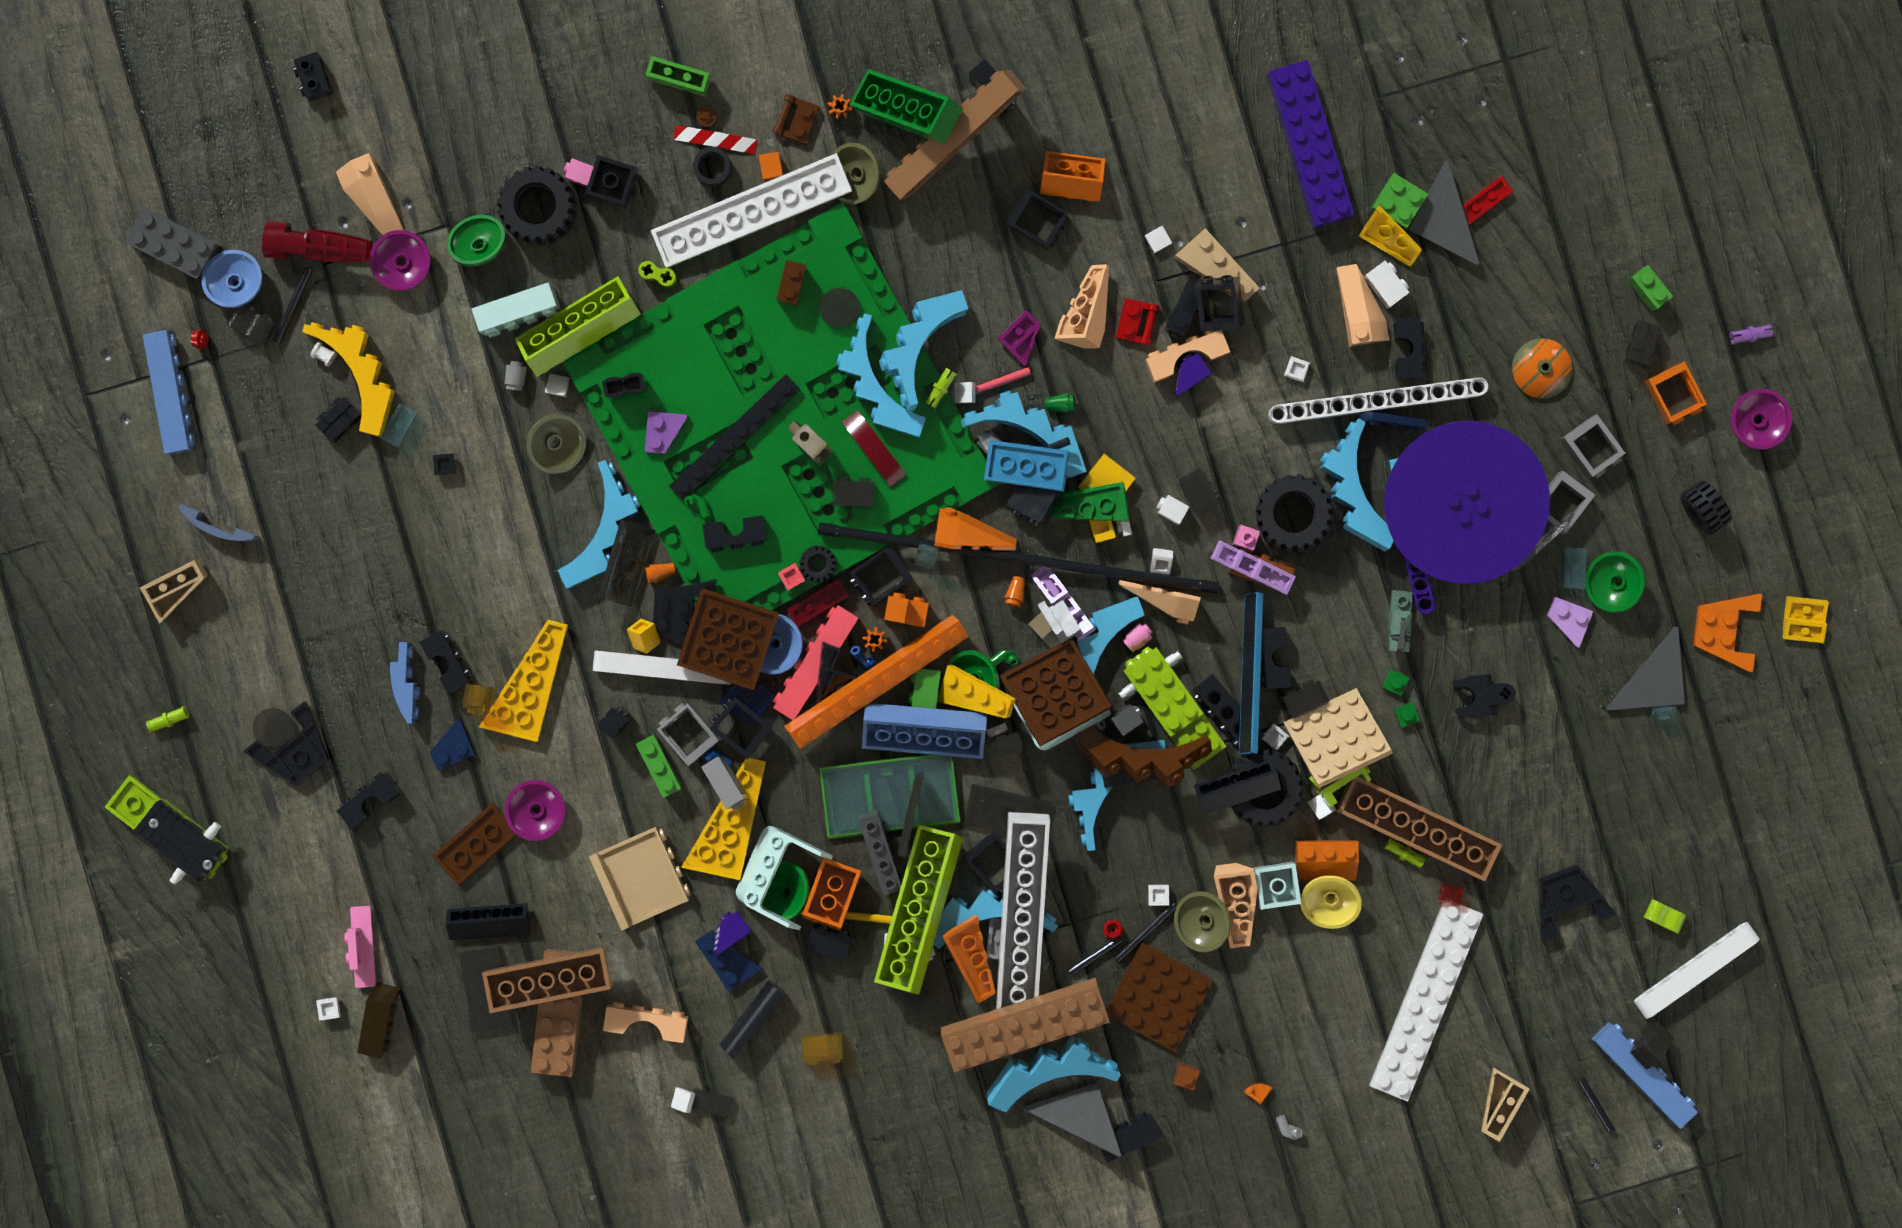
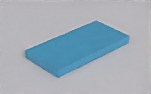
M990 440L984 480L1064 492L1070 451Z

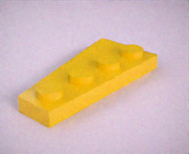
M952 664L947 666L937 702L1002 718L1011 717L1016 701L1014 697Z

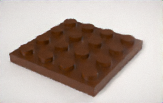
M702 588L677 666L754 690L779 613Z
M1072 638L1000 675L1010 696L1016 699L1015 704L1040 747L1111 709V704Z
M1141 942L1106 1011L1110 1018L1176 1052L1213 980Z

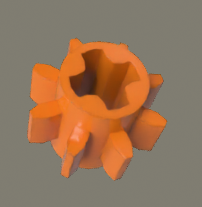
M844 94L841 95V98H836L833 95V103L828 102V106L833 108L829 111V114L835 113L837 120L840 116H844L847 119V111L852 112V108L847 106L850 104L851 99L845 100ZM836 104L844 105V110L837 109Z
M875 627L874 632L867 629L868 637H862V639L868 642L864 647L872 646V652L875 651V647H879L882 650V642L888 641L882 638L885 631L878 633L877 627ZM872 634L880 636L878 639L880 643L878 645L870 643V636Z

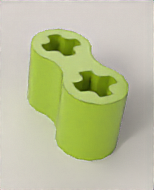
M644 261L639 266V274L646 281H657L664 288L668 289L674 287L677 283L676 274L669 268H658L651 261ZM649 267H651L653 273H649L646 276L644 269H649ZM668 274H670L672 280H668L665 283L663 276H668Z
M1653 899L1644 915V918L1679 934L1687 915Z

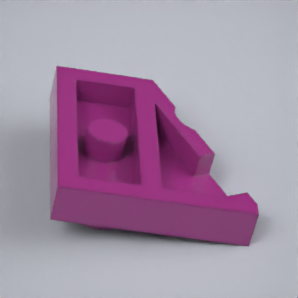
M1025 310L997 337L1023 366L1028 362L1040 323Z

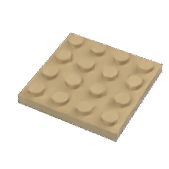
M1357 688L1284 722L1286 730L1318 788L1393 754L1392 749Z

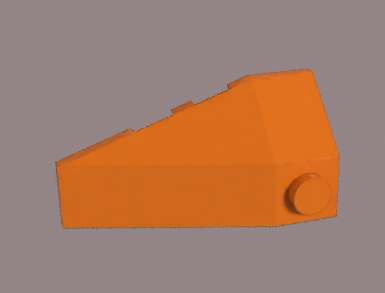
M940 508L934 546L950 549H961V546H971L973 550H979L980 547L988 546L991 550H1016V538L967 514L956 511L954 508Z

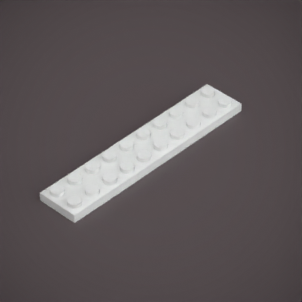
M836 153L651 230L664 265L666 268H669L853 191Z
M1446 898L1444 899L1369 1086L1405 1101L1409 1100L1483 917L1482 913Z

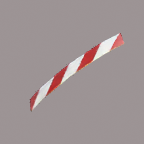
M678 125L675 126L673 140L713 146L749 154H755L757 145L756 139Z

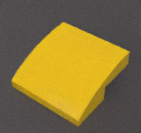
M1104 453L1078 488L1083 490L1123 481L1125 490H1127L1136 477Z
M1787 596L1783 621V639L1824 643L1827 629L1825 621L1829 602L1827 600Z

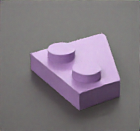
M1554 597L1547 617L1558 626L1559 630L1570 639L1575 647L1580 648L1593 611Z

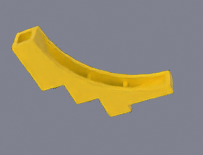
M311 322V326L304 324L302 332L330 345L343 357L351 368L358 383L361 396L362 417L359 431L383 438L395 391L390 389L391 385L379 382L378 386L376 385L382 362L377 360V356L365 354V357H363L369 334L363 332L364 328L352 325V328L345 327L344 334H342L343 331L336 328H331L328 331L323 329V325Z

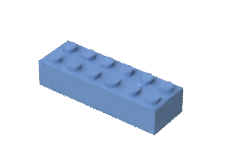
M868 703L865 705L862 748L983 759L987 714Z

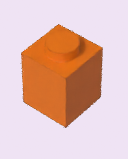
M779 152L759 155L764 182L783 176Z

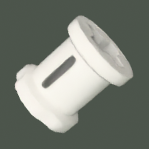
M319 341L312 349L310 357L318 358L325 363V366L329 367L335 360L337 351H331Z

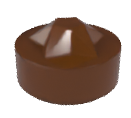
M703 107L697 112V121L702 127L710 128L716 124L717 114L711 107Z

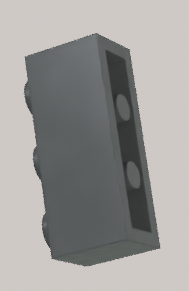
M1128 704L1110 716L1109 719L1118 733L1124 736L1143 723L1141 718L1144 715L1137 706Z

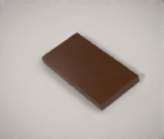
M492 802L432 857L454 882L460 886L517 835L507 824L505 814Z

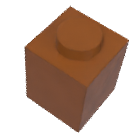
M1178 1062L1173 1079L1174 1085L1194 1090L1200 1070L1197 1067Z

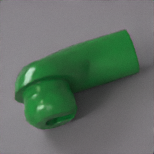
M1001 650L990 658L995 667L1000 663L1015 666L1019 661L1016 653L1007 650Z

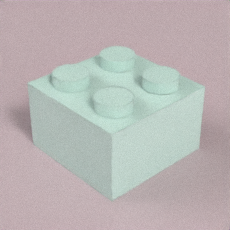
M1294 862L1253 867L1258 885V908L1262 910L1301 904Z

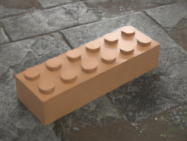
M606 946L490 969L482 973L490 1013L609 990L614 987Z
M546 949L543 959L575 952ZM583 995L538 1004L531 1073L572 1077L575 1071Z

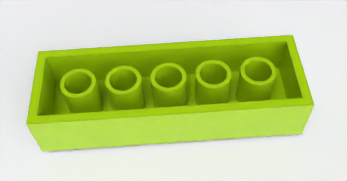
M619 276L516 337L515 341L525 361L536 377L574 354L581 352L592 343L599 341L607 334L617 330L627 322L632 321L641 313Z

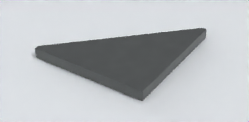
M1445 160L1409 231L1478 266L1479 260L1449 162Z
M1678 627L1671 629L1648 659L1643 662L1610 704L1606 706V710L1685 704Z
M1097 1082L1023 1107L1025 1112L1039 1117V1119L1055 1125L1118 1158L1122 1157Z

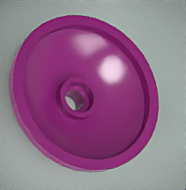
M394 230L382 235L375 242L370 252L369 262L371 271L380 284L391 290L405 291L418 286L426 278L430 269L431 257L427 245L419 236L406 230ZM401 259L406 260V264L404 266H400Z
M1754 389L1743 394L1735 402L1731 411L1730 422L1733 433L1741 443L1753 449H1768L1780 444L1786 438L1792 425V413L1788 403L1780 394L1769 389ZM1755 417L1760 418L1759 424L1755 423Z
M529 780L517 785L510 792L506 799L504 812L507 824L516 835L526 840L538 841L552 836L560 829L565 819L566 806L563 796L555 786L542 780ZM535 806L540 807L541 811L539 813L534 812Z

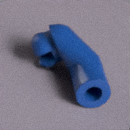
M858 646L851 648V654L863 668L871 669V667L875 666L876 662L872 656L866 659Z
M712 748L708 749L703 755L707 762L712 761L718 756H724L729 766L733 763L722 752Z

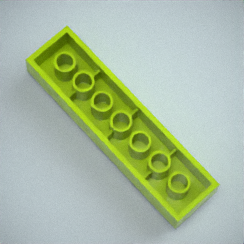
M918 825L875 976V983L917 995L920 994L963 837Z

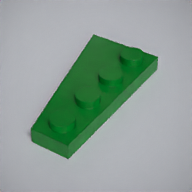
M1122 481L1064 493L1051 518L1130 522L1125 484Z

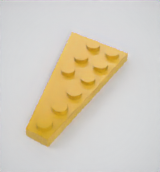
M547 620L534 643L523 657V660L501 691L496 702L490 708L487 716L481 722L480 728L535 742L539 741L568 624Z
M745 758L735 776L749 797L745 800L746 804L737 810H733L732 808L726 809L722 801H720L681 868L741 880L766 761Z

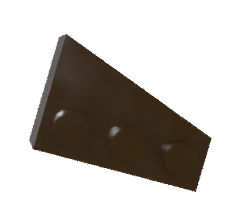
M376 983L366 1000L358 1054L381 1059L384 1052L389 1051L391 1040L388 1039L393 1031V1018L397 1010V1001L401 988Z

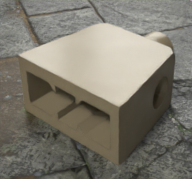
M794 421L789 426L788 430L794 435L792 437L793 441L819 466L834 452L807 424L801 426L797 421Z

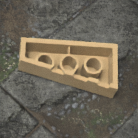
M1206 228L1174 257L1176 261L1181 262L1201 277L1213 276V278H1220L1224 275L1239 277L1242 304L1259 290L1256 283ZM1221 289V291L1231 297L1230 289Z

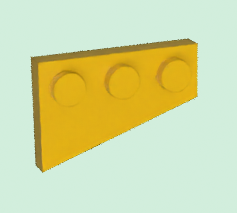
M1378 205L1359 234V237L1410 267L1422 250L1380 205Z

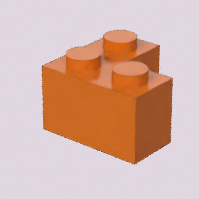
M893 593V596H888L884 620L925 627L929 603H925L926 599L914 597L913 600L905 599V594Z

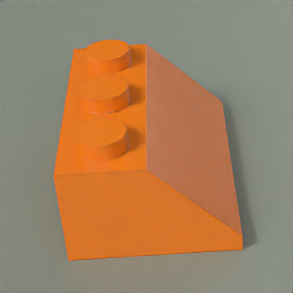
M1046 151L1040 194L1100 202L1105 159Z
M1295 840V865L1298 881H1312L1321 876H1338L1348 881H1356L1359 863V841Z

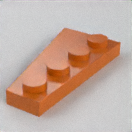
M975 914L941 936L976 1002L979 1004L996 992L987 962V953L983 945L982 932H980L979 919Z

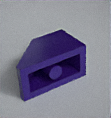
M1190 353L1181 359L1183 363L1179 367L1174 393L1176 397L1211 374V371L1198 353L1194 356Z
M729 911L720 918L722 922L717 925L713 950L715 957L751 931L738 911L733 914Z

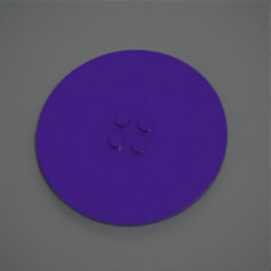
M1457 421L1443 424L1416 438L1407 446L1395 462L1387 480L1384 496L1385 518L1390 535L1405 558L1416 568L1434 578L1465 584L1479 583L1497 578L1511 571L1524 561L1534 550L1544 533L1550 509L1548 481L1544 469L1534 452L1520 438L1508 430L1480 421Z

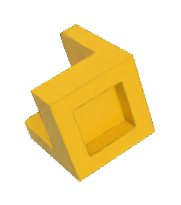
M1089 521L1095 544L1116 538L1111 521Z
M640 619L627 629L635 650L647 654L660 644L655 624Z

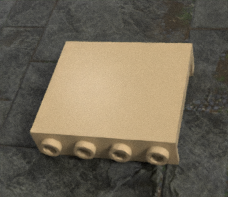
M658 826L589 856L621 931L690 900V889L687 884L683 885L681 877H683L682 871L679 866H675L672 860L675 858L671 847L667 848L665 840H667L663 829L659 830Z

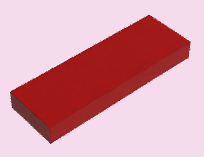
M1502 176L1462 205L1468 226L1514 192Z

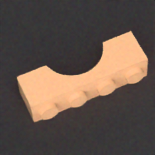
M1222 330L1204 332L1205 336L1197 338L1196 335L1186 339V343L1179 346L1178 343L1168 346L1165 352L1160 353L1157 350L1148 354L1149 358L1145 360L1153 383L1173 376L1175 363L1183 354L1190 352L1199 353L1209 361L1229 354L1230 350Z
M612 1002V1005L609 1004L606 1007L603 1031L623 1034L632 1023L648 1021L657 1026L663 1040L684 1043L689 1017L684 1016V1013L679 1011H672V1014L664 1013V1009L652 1008V1011L644 1010V1006L632 1005V1008L624 1007V1003Z

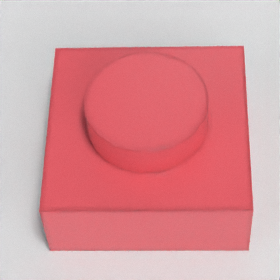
M796 563L778 572L787 590L806 581Z

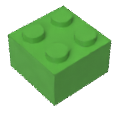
M1393 173L1369 211L1374 213L1378 205H1380L1405 231L1428 193Z

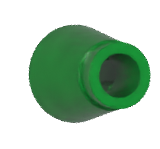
M1066 393L1046 398V410L1065 413L1075 411V397Z

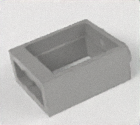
M1597 414L1591 416L1560 439L1588 478L1600 477L1606 472L1605 468L1610 464L1612 467L1623 460L1621 456L1625 454ZM1596 425L1615 451V454L1593 469L1573 441Z
M1564 471L1558 472L1548 485L1550 495L1561 483L1583 501L1564 525L1552 516H1548L1547 524L1550 525L1549 529L1557 535L1568 532L1595 496V494Z
M681 703L674 709L675 714L671 718L666 716L658 723L660 727L657 730L686 765L690 766L721 739L710 730L709 725L690 703L686 705ZM687 711L691 713L710 736L689 756L666 730Z
M718 756L701 767L726 809L732 808L737 810L746 804L745 800L749 797L724 756Z

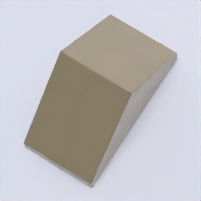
M1042 612L1028 624L1050 649L1061 643Z

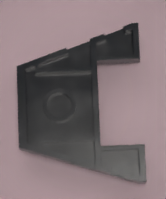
M717 579L656 591L654 594L653 623L657 633L683 645L694 613L695 597H699L702 588L716 592Z
M824 641L821 646L816 704L857 678L833 668L841 649ZM859 709L849 717L854 718L861 709Z
M304 701L290 712L302 726L303 730L273 755L259 739L244 750L245 754L258 760V762L269 767L296 786L329 761L307 701Z
M1578 864L1538 878L1541 942L1560 936L1553 918L1554 915L1589 902L1592 903L1598 921L1617 915Z

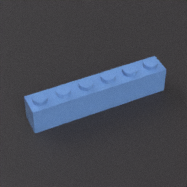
M168 330L142 334L164 454L172 455L193 451L195 439L189 429V425H191L190 415L186 413L185 406L188 405L186 395L182 391L184 380L182 374H179L178 369L180 358L175 353L174 346H177L176 337Z
M1608 1022L1592 1040L1676 1127L1681 1129L1698 1113L1694 1108L1696 1104L1688 1096L1684 1098L1680 1094L1682 1090L1674 1082L1670 1084L1665 1079L1667 1074L1660 1067L1656 1069L1651 1064L1653 1060L1645 1052L1641 1054L1637 1050L1639 1048L1638 1044L1631 1038L1628 1040L1623 1035L1625 1031L1617 1023L1613 1025Z

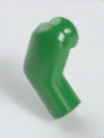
M690 494L685 498V505L699 509L702 519L711 516L705 498L695 494Z

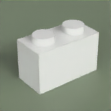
M1384 261L1366 274L1364 279L1386 309H1388L1409 293L1407 290L1409 287L1403 279L1397 277L1395 267L1390 262Z

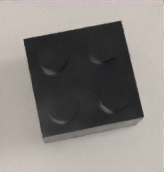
M597 155L585 194L589 198L627 209L638 169L635 166Z

